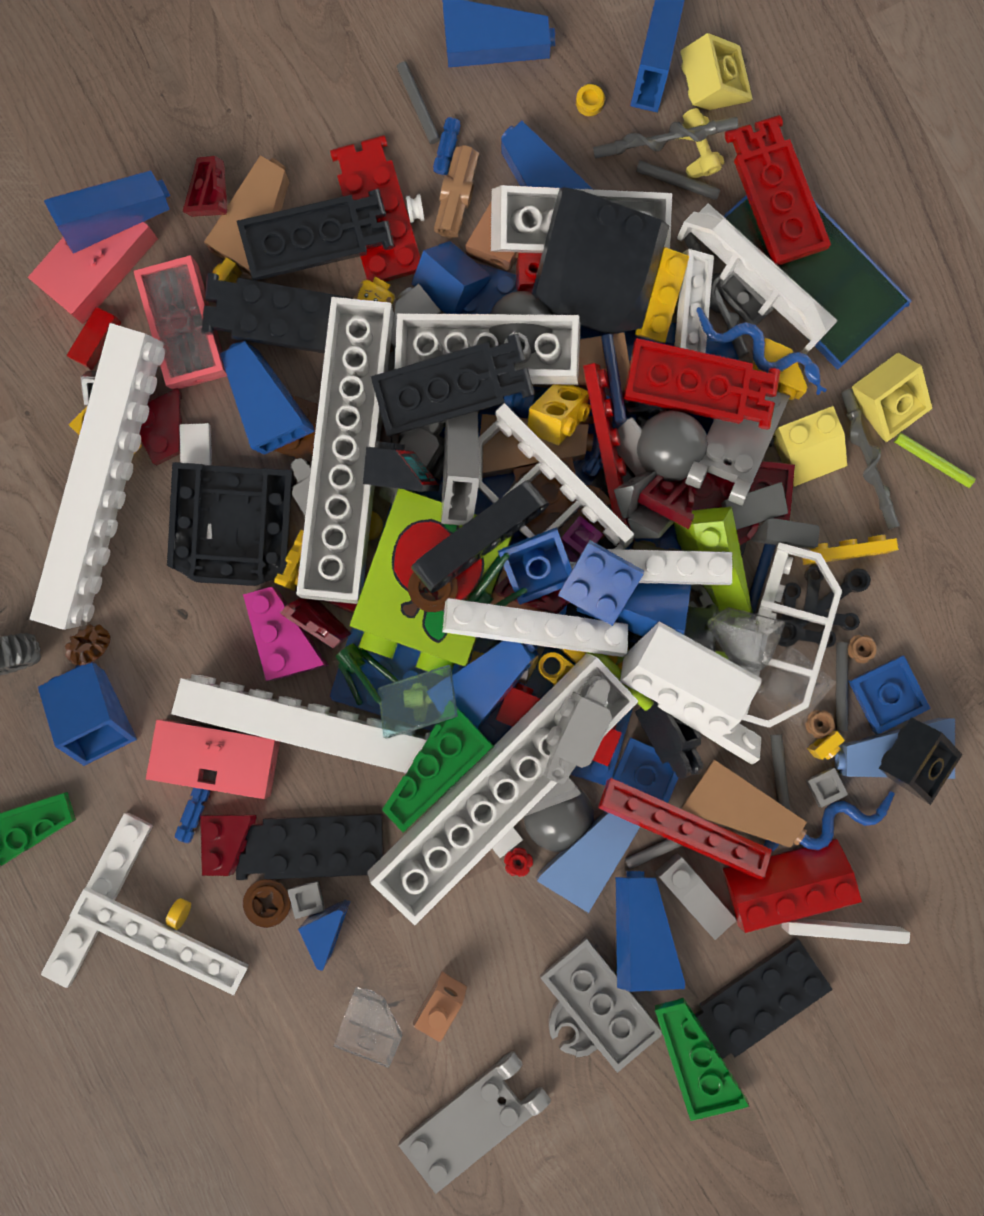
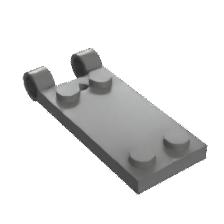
M778 391L776 397L765 396V400L775 403L771 428L768 430L759 428V422L743 419L740 424L714 419L707 434L708 447L706 455L700 462H693L685 484L700 489L707 472L734 482L735 484L728 501L743 506L790 396Z
M514 1051L504 1055L496 1064L399 1141L398 1146L435 1194L529 1118L538 1115L550 1104L551 1098L542 1087L536 1088L525 1099L520 1101L504 1080L512 1077L523 1065ZM504 1097L506 1099V1102L504 1104H500L498 1102V1098Z

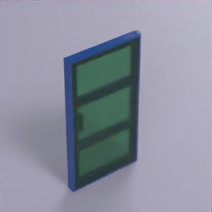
M746 195L723 217L771 260ZM815 201L831 246L827 250L778 265V267L838 320L815 344L820 353L838 370L905 307H908L912 300Z

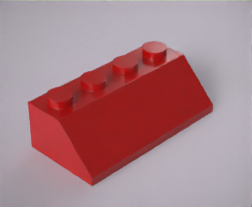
M832 839L827 847L820 850L802 847L770 856L765 878L757 879L732 867L723 868L737 925L744 933L862 902L854 871L838 839Z

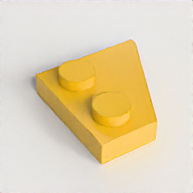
M300 530L293 547L286 557L285 562L288 563L283 575L277 574L274 581L295 591L298 584L304 530Z

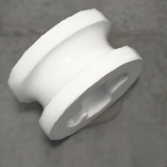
M420 194L416 195L414 199L406 196L410 223H413L417 218L425 221Z

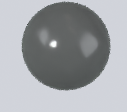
M530 291L509 293L499 299L490 311V314L552 315L545 304L539 298L536 299ZM508 323L489 328V333L497 338L499 345L504 344L507 336L512 333L523 334L528 340L531 354L536 352V339L541 334H552L553 329L527 323ZM521 341L522 349L524 350L525 343Z
M676 410L660 412L647 420L641 428V436L637 443L639 462L646 472L656 471V475L663 476L665 481L675 482L687 478L693 462H700L706 455L708 447L706 432L699 421L690 414Z
M578 787L581 794L577 797L524 817L525 828L537 845L548 851L563 852L588 831L594 823V810L589 797L582 789Z

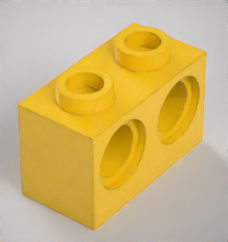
M553 384L529 408L527 427L538 438L559 446L567 436L570 437L581 421L584 422L588 418L591 410V405L588 404V391L574 385Z

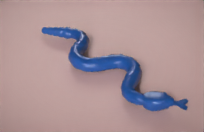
M698 307L696 309L703 331L713 342L725 344L743 334H748L753 338V360L762 372L768 373L770 368L783 371L794 363L799 362L805 366L804 373L806 378L817 386L816 394L819 395L821 391H827L826 388L820 385L819 367L806 354L800 352L790 353L771 363L765 359L764 335L756 325L745 322L735 325L723 334L717 333L713 330V326L702 308Z
M890 791L877 808L876 813L871 816L863 814L857 807L846 801L832 802L824 810L822 834L820 837L811 838L806 834L800 844L807 849L814 850L827 847L834 837V818L839 812L847 814L854 821L864 826L877 824L887 815L895 793ZM769 840L764 842V846L772 849V852L779 846L778 843Z

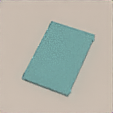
M449 665L378 688L381 698L382 730L385 739L458 717L452 670Z

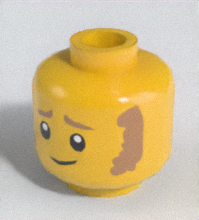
M375 277L373 282L363 280L353 299L393 304L395 296L388 290L390 284Z

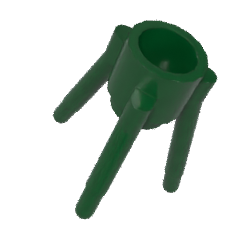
M504 553L501 558L498 554L476 587L468 594L464 601L491 604L494 598L486 588L510 557L509 553ZM521 588L494 605L506 606L525 594L527 588Z
M355 643L348 645L335 656L340 663L337 667L343 673L358 706L362 705V700L350 673H356L377 703L381 702L377 691L361 670L366 665L364 659L395 685L399 686L401 684L400 680L369 655L367 650L359 649Z

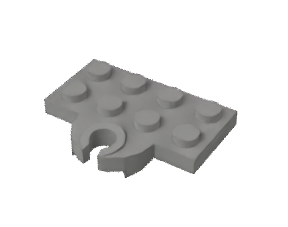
M586 937L540 975L542 981L558 999L551 1008L548 1018L549 1032L552 1040L558 1037L559 1030L564 1026H571L575 1030V1035L572 1039L562 1041L559 1045L560 1050L565 1053L575 1055L577 1058L588 1056L598 1049L618 1073L663 1035L660 1027L630 991L617 988L616 973Z

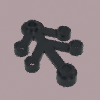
M814 565L807 568L804 574L808 582L804 611L827 618L829 612L825 611L831 607L834 593L831 591L818 601L820 582L824 576L819 567ZM857 568L847 572L844 577V583L839 585L842 589L840 600L851 592H862L869 587L871 578L866 570ZM812 569L817 570L819 573L817 580L812 579L810 576ZM853 576L859 578L860 583L858 586L852 585L851 578ZM793 582L785 584L782 595L784 598L783 606L795 609L796 599L801 594V588L798 584ZM789 586L794 587L796 591L794 597H790L787 594ZM782 613V618L774 623L771 637L776 644L783 647L792 646L798 640L820 645L823 631L815 632L801 629L811 621L797 617L794 618ZM836 613L833 625L841 626L846 631L855 630L860 623L859 617L854 613ZM848 616L854 620L852 627H848L845 624V619ZM783 627H787L790 631L787 638H784L780 633ZM830 631V642L826 645V648L833 646L836 642V635L832 631Z

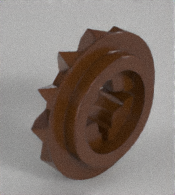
M414 572L408 582L410 599L419 609L426 612L443 611L445 601L448 598L455 599L458 586L456 578L438 590L439 595L437 596L439 600H436L430 592L420 594V591L427 587Z
M89 624L84 630L78 629V633L75 636H70L71 642L64 646L66 649L65 656L74 665H86L97 660L104 654L110 644V633L100 624L96 626Z
M264 879L255 882L247 889L243 898V910L246 917L254 925L263 928L274 927L280 924L289 914L291 901L288 889L280 881ZM271 893H274L272 903L275 905V908L269 907L262 914L263 902L259 898H266Z

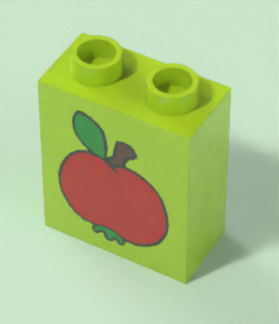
M398 489L349 626L364 632L359 644L360 648L393 659L397 645L401 644L421 651L415 667L450 678L454 664L463 667L468 665L478 637L443 632L444 610L440 612H426L419 609L410 599L408 582L414 572L411 569L412 565L422 555L464 525L441 524L442 502L404 489ZM513 535L456 577L458 590L455 599L464 600L498 556V550L510 546ZM501 570L498 572V574L494 577V579L486 588V590L491 595L493 593V588H495ZM424 588L423 591H420V594L423 592L428 593L430 591L428 590V588ZM438 591L431 593L436 600H439L437 596L439 595Z

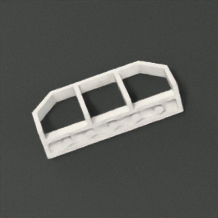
M709 203L699 213L694 211L684 221L677 239L682 241L692 232L727 264L720 275L723 281L734 271L766 300L758 313L763 316L773 306L810 340L801 351L803 354H807L838 321Z
M504 403L496 411L497 421L478 438V488L493 504L499 500L482 482L483 446L501 430L507 437L513 435L520 442L517 446L529 459L534 456L539 461L507 493L526 480L532 481L542 472L548 479L552 480L555 477L563 485L560 490L570 501L577 500L546 531L553 528L558 530L583 506L584 508L581 510L592 523L598 521L605 528L603 531L604 535L614 545L620 543L615 549L624 550L633 541L634 533ZM526 526L520 529L527 538L535 536ZM570 562L572 569L574 568L576 562Z
M783 543L778 544L742 668L758 677L760 670L755 669L757 662L810 677L803 703L769 721L747 715L750 708L749 705L742 718L744 721L770 728L809 707L842 594L841 587L820 553ZM788 554L813 560L818 565L834 593L827 618L774 603L775 601L781 602L785 585L780 584L782 574L789 575L793 557H789ZM772 611L825 625L812 670L765 657L769 642L763 640L766 629L772 631L777 616Z

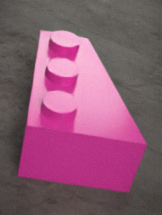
M268 587L243 594L266 681H275L329 666L305 630L280 613L287 605V602L278 589Z

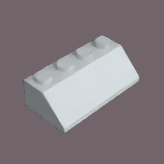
M659 621L624 656L620 682L722 737L741 722L761 684V678Z

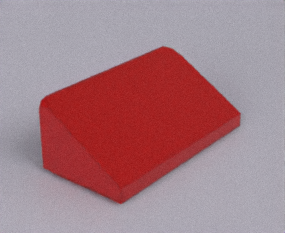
M95 307L66 356L92 371L101 357L109 324L112 323L120 326L121 321L116 316Z

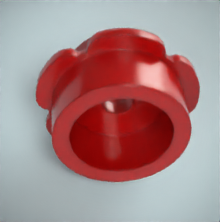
M514 848L513 851L507 852L504 857L505 870L511 876L518 875V877H524L530 872L529 868L533 866V858L530 854L526 853L524 848ZM516 860H520L521 864L516 865Z

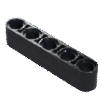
M526 480L422 555L412 565L411 569L428 590L434 593L545 511L549 502L530 480Z

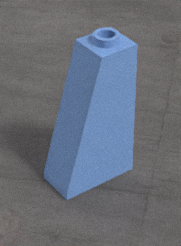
M936 718L922 722L942 732L955 746V718ZM901 728L840 744V751L835 755V767L839 769V775L849 777H887L879 769V766L881 765L883 755L892 748L897 740ZM955 768L948 779H955Z
M606 811L603 812L580 839L565 851L560 852L538 872L536 876L537 881L589 913L640 826Z

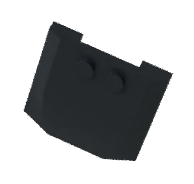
M566 187L560 188L532 295L536 299L539 298L552 315H579L580 326L597 332L616 334L641 329L670 226L659 218L591 193Z
M172 462L167 566L198 583L258 586L276 578L277 574L283 575L288 563L285 561L289 548L292 470ZM208 524H211L212 539H207Z

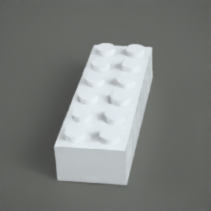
M501 185L492 189L491 251L542 253L560 188ZM577 189L663 220L670 226L664 247L670 249L672 193Z
M397 314L395 369L486 342L490 343V347L498 346V340L493 334L489 333V328L508 323H527L553 329L552 334H541L536 339V352L532 354L528 340L523 334H510H519L520 340L525 343V349L523 350L525 361L514 364L515 369L528 368L532 384L578 385L580 351L579 315Z

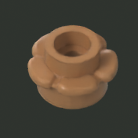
M855 635L850 639V645L848 646L850 658H854L857 663H867L869 659L875 657L877 651L876 644L870 636ZM863 646L864 651L861 652L859 650V647Z
M814 710L808 715L805 727L807 732L813 734L815 738H826L827 735L834 731L835 723L828 711ZM819 721L822 722V726H821V727H819V726L817 725V723H818Z

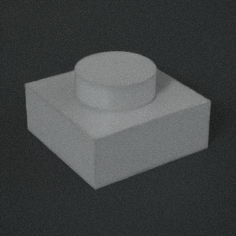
M834 767L806 779L818 807L822 808L848 795Z
M318 880L288 889L295 919L325 911Z

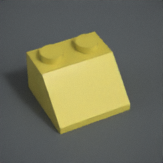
M707 33L680 50L683 61L682 70L686 75L689 87L688 96L694 106L713 110L753 100L740 45Z
M896 353L852 386L858 408L885 442L891 440L933 409L922 366L900 353Z
M833 406L780 426L774 432V444L782 463L795 465L793 487L847 466L845 433Z

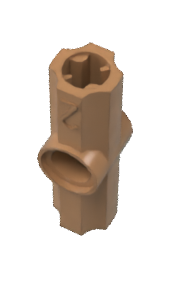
M462 145L455 148L449 174L444 177L440 193L441 204L434 232L446 238H458L465 210L469 208L474 189L473 180L480 153L469 146Z

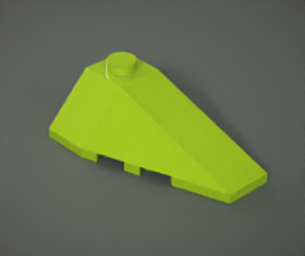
M732 506L692 510L694 519L689 529L674 522L677 541L683 551L732 552V584H703L713 603L718 607V611L723 619L752 617L753 612Z

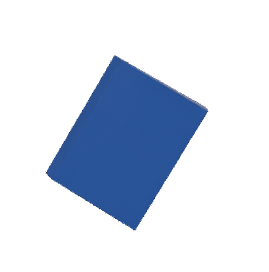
M448 241L423 250L411 284L414 287L419 284L443 313L459 314L492 277L454 243Z
M557 528L498 550L500 558L504 553H509L510 555L504 564V568L513 591L516 592L523 587L527 588V592L517 598L519 605L561 589L572 571Z
M345 899L326 908L323 912L308 917L298 928L318 970L323 971L331 958L351 901Z

